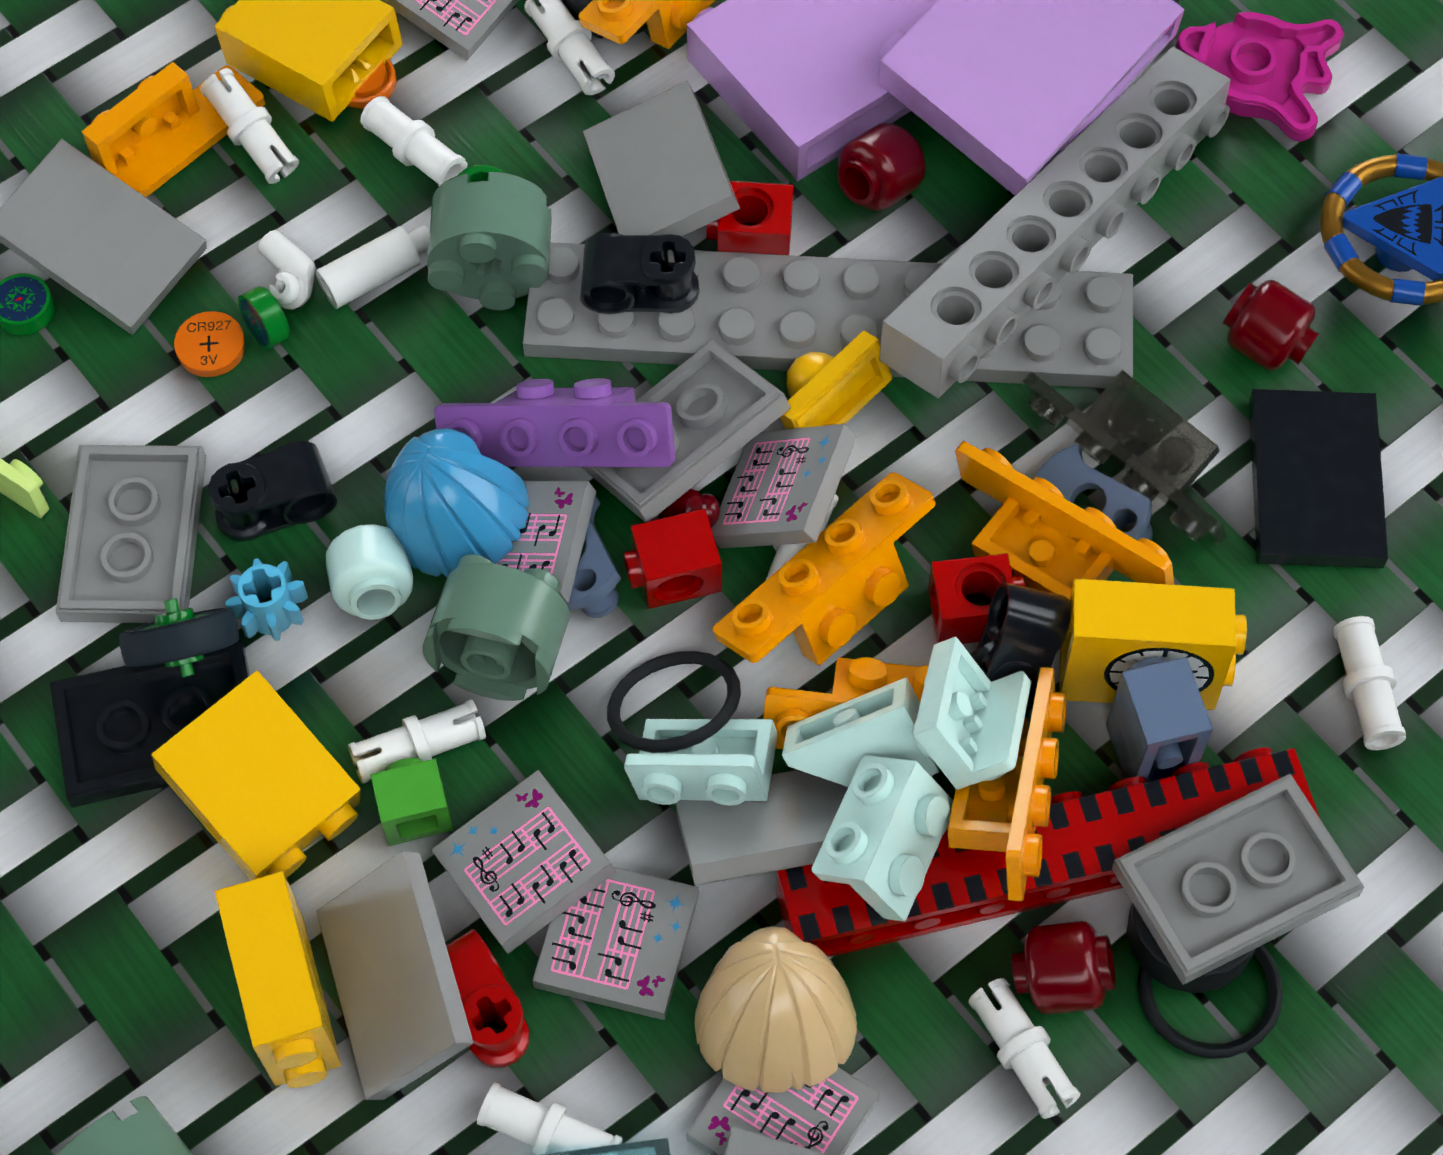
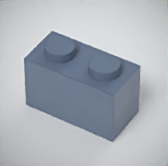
M1151 657L1136 662L1127 671L1122 672L1106 722V728L1124 779L1144 777L1146 782L1171 777L1172 772L1182 766L1200 762L1213 727L1187 657L1167 662L1162 657Z

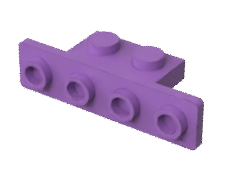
M550 379L526 380L517 383L516 391L496 403H443L434 410L436 429H454L466 434L476 443L481 455L496 460L507 467H669L676 460L671 406L666 402H635L634 387H612L611 380L609 379L581 380L574 383V388H554L553 380Z

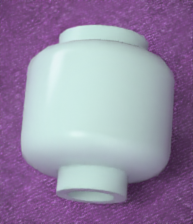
M369 524L350 528L337 536L326 551V569L331 595L338 607L350 615L368 620L387 617L403 605L412 593L413 573L410 559L402 544L388 527Z

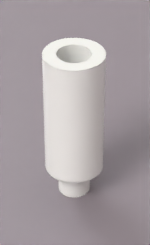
M423 224L407 233L401 226H398L315 270L317 280L331 305L338 309L420 265L419 254L428 250L429 230Z

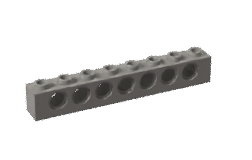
M1170 48L883 320L879 361L938 399L956 381L959 383L965 382L977 368L981 356L994 344L997 346L1004 344L1014 332L1018 320L1031 307L1036 310L1043 306L1050 297L1055 284L1067 272L1071 274L1076 273L1083 266L1091 252V248L1103 237L1107 239L1113 237L1122 226L1127 213L1138 202L1146 204L1156 193L1161 180L1172 169L1178 171L1186 165L1196 145L1205 136L1212 138L1221 130L1230 111V107L1226 105V99L1231 79L1177 48Z

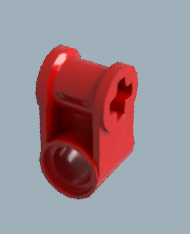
M471 929L446 945L474 1042L468 1047L482 1064L490 1067H506L516 1063L525 1054L529 1045L530 1031L525 1021L519 998L505 980L497 961L476 930ZM496 1020L500 1026H506L507 1028L503 1032L495 1034L493 1029L490 1027L485 1028V1025Z

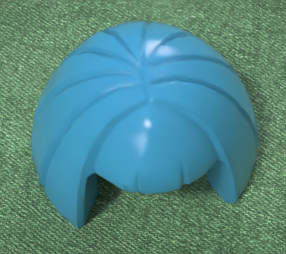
M435 429L423 433L419 437H413L400 451L387 476L384 492V512L387 527L393 531L404 547L411 566L431 576L438 577L440 574H444L448 577L458 567L460 559L465 555H479L487 558L494 564L498 563L513 549L512 541H519L521 537L519 529L525 528L528 518V512L525 508L529 507V494L522 478L507 466L481 455L472 438L454 429Z

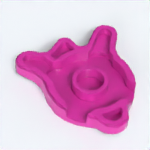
M1239 12L1236 14L1234 22L1222 24L1218 27L1213 22L1207 26L1184 29L1177 38L1175 48L1231 79L1226 99V105L1230 107V113L1271 121L1294 141H1305L1314 135L1318 124V117L1303 94L1312 93L1320 95L1329 90L1333 77L1325 58L1339 49L1344 32L1340 24L1334 20H1321L1310 24H1293L1270 15L1256 12Z

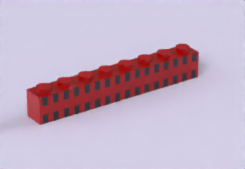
M1261 747L1240 754L1232 763L1210 767L1207 762H1195L1176 769L1172 772L1171 777L1146 782L1144 777H1130L1112 784L1106 792L1083 797L1081 792L1071 791L1051 797L1048 826H1036L1035 834L1042 835L1039 877L1027 876L1023 902L1008 900L1006 852L949 848L948 829L940 840L925 875L922 889L917 894L905 922L883 919L849 884L820 880L812 872L813 864L776 871V894L785 928L794 933L803 942L812 943L819 947L827 957H832L1122 889L1121 883L1112 870L1115 859L1288 774H1291L1318 817L1319 814L1295 748L1273 753L1271 748Z

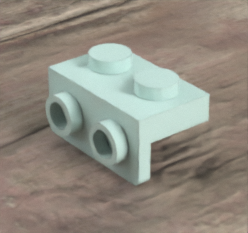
M956 636L933 645L917 719L914 724L913 736L923 755L933 759L956 790L984 780L992 781L998 779L1015 768L1031 680L1024 671H1019L991 682Z
M646 719L643 738L661 740L683 736L699 729L712 719ZM730 719L716 734L689 748L663 753H651L640 750L639 754H627L624 769L639 800H648L656 804L670 805L677 803L679 800H705L721 805L733 806L744 801H767L778 732L773 719Z
M864 756L859 762L812 866V872L823 881L849 884L883 919L905 922L917 894L922 889L925 875L940 840L948 828L953 799L915 760Z

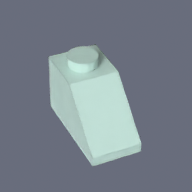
M907 677L787 726L782 752L787 766L847 787L850 785L860 760L867 755L915 760L931 777L939 773L937 764L932 758H927L923 755L913 736L920 701Z

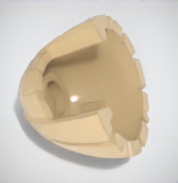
M773 926L756 930L740 942H736L729 947L721 960L716 964L702 990L694 1020L697 1044L700 1045V1052L715 1072L722 1069L723 1078L738 1087L755 1091L760 1086L762 1092L782 1093L786 1092L790 1087L801 1090L804 1084L811 1087L823 1082L837 1072L838 1064H845L851 1055L855 1044V1035L857 1034L856 1012L849 990L831 960L816 945L803 942L786 928Z

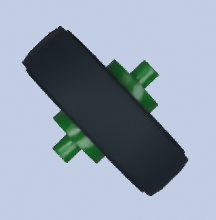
M177 598L164 601L166 613L154 616L155 622L125 630L119 635V645L126 667L139 668L165 663L166 667L179 666L182 677L195 674L192 663L204 659V654L226 648L239 640L238 627L231 608H216L193 612V608L179 610Z

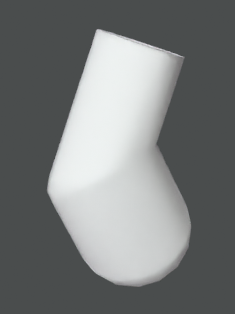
M272 230L262 238L258 247L259 252L279 269L278 274L275 275L277 278L275 286L269 284V291L281 307L296 309L303 306L311 297L316 269L315 263L279 230Z

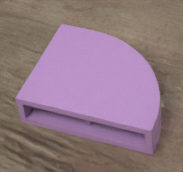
M726 0L715 8L704 9L693 21L687 24L688 61L798 182L838 157L847 143L870 128L881 123L891 124L911 111L879 84L881 59L878 56L884 44L896 31L901 29L906 33L939 0Z
M939 0L906 33L900 29L884 44L878 56L881 59L879 84L1013 195H1016L1116 101L1174 38L1185 9L1173 0Z

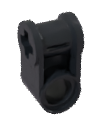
M600 233L591 236L584 246L580 300L588 309L604 314L622 312H665L672 314L682 312L695 303L700 292L698 277L694 272L696 264L694 248L687 239L674 234L621 235L617 233ZM668 250L673 251L675 263L669 262ZM667 285L672 287L673 297L671 298L667 296Z
M309 441L288 443L274 451L240 462L229 463L219 468L212 475L208 485L210 500L216 508L215 516L218 528L222 534L231 540L241 542L254 540L259 536L292 525L305 524L323 518L332 512L338 500L319 450L314 443ZM232 479H236L238 485L237 489L232 490ZM249 514L250 524L245 525L243 516Z
M1006 582L1001 583L992 596L987 621L977 648L973 653V659L991 682L1016 672L1024 671L1031 680L1026 712L1033 708L1040 667L1051 668L1057 651L1062 647L1066 639L1071 617L1069 599L1063 595Z

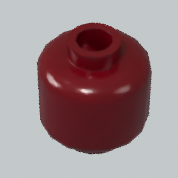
M878 124L844 146L838 161L840 187L852 202L866 209L876 211L887 209L917 190L922 183L926 167L923 151L918 141L907 130L895 124Z
M1266 280L1258 287L1249 283L1223 321V324L1230 328L1227 336L1228 344L1245 357L1269 371L1281 368L1288 358L1299 365L1319 333L1309 328L1315 318L1313 304L1275 280Z
M1086 921L1033 927L1025 938L1024 952L1012 954V970L1017 993H1030L1035 1008L1045 1015L1098 1009L1104 1002L1106 991L1115 990L1116 988L1115 966L1109 937L1107 935L1098 936L1094 927Z

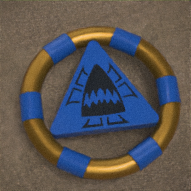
M1396 154L1366 160L1344 172L1326 194L1320 217V230L1324 249L1337 270L1363 291L1391 303L1421 306L1443 302V163L1425 156ZM1391 176L1428 181L1346 211L1343 217L1345 208L1358 191L1372 181ZM1343 228L1374 245L1378 260L1388 269L1397 272L1414 269L1433 281L1421 282L1391 279L1373 271L1360 260L1346 235H1344Z

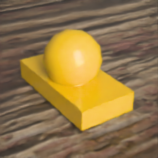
M863 330L835 357L823 352H809L796 358L787 371L786 387L788 395L791 397L788 400L791 409L780 417L784 428L795 429L846 424L893 379L889 367L879 361L881 348L879 339Z

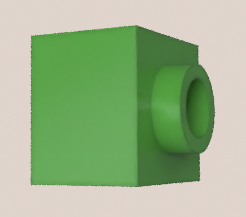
M418 758L401 759L389 764L385 771L370 774L381 824L389 846L453 831L436 758L426 761Z

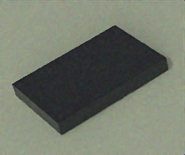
M1252 389L1249 398L1257 564L1384 568L1388 560L1376 393Z
M238 640V642L226 648L204 654V659L192 663L195 674L182 677L179 666L166 667L164 663L139 668L126 667L125 665L50 682L66 797L71 807L169 786L156 771L151 754L250 676L246 651L242 640Z

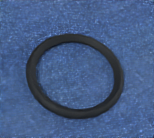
M679 651L661 655L636 667L619 682L612 692L607 705V721L612 733L622 743L636 750L663 753L686 749L705 741L728 723L736 711L741 697L740 680L735 670L725 660L709 653ZM681 664H699L716 670L724 678L727 684V697L723 707L709 723L693 732L669 739L652 740L631 733L622 723L620 708L624 697L638 681L651 673Z
M1264 945L1257 947L1253 955L1261 964L1267 979V1008L1261 1021L1251 1032L1238 1040L1225 1044L1197 1042L1181 1035L1172 1028L1159 1012L1154 1000L1153 978L1145 972L1141 965L1138 976L1139 999L1150 1024L1173 1047L1190 1055L1209 1059L1229 1058L1249 1051L1261 1043L1274 1028L1281 1012L1283 997L1280 973L1273 957Z

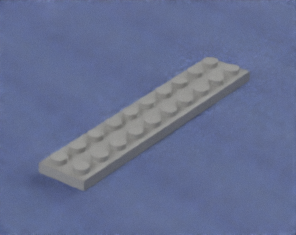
M551 242L548 277L540 288H529L523 337L524 356L681 365L714 340L751 369L788 371L796 358L809 352H823L835 357L863 330L878 338L881 344L883 320L927 280L942 263L694 250L696 258L694 272L698 277L700 292L697 300L690 308L672 314L665 312L604 314L588 309L580 300L585 244ZM668 250L669 262L675 263L673 251ZM1077 271L1071 274L1067 272L1055 284L1050 297L1043 306L1036 310L1031 307L1018 320L1014 332L1001 346L994 344L981 356L977 368L966 381L1130 390L1133 380V274ZM667 285V296L671 298L673 297L672 287ZM889 367L892 377H904Z

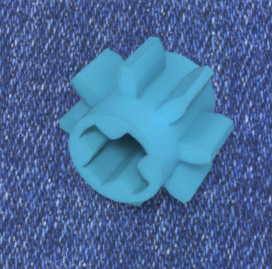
M257 558L254 559L253 566L248 568L241 576L231 575L230 580L238 596L226 600L225 605L226 608L232 609L235 619L242 618L241 626L247 638L250 639L259 632L264 635H271L275 641L280 640L281 632L289 628L292 623L302 625L304 621L300 608L296 603L308 599V595L303 581L295 580L291 582L292 574L288 562L283 561L275 567L269 564H262ZM267 597L272 598V600L262 603L263 599Z

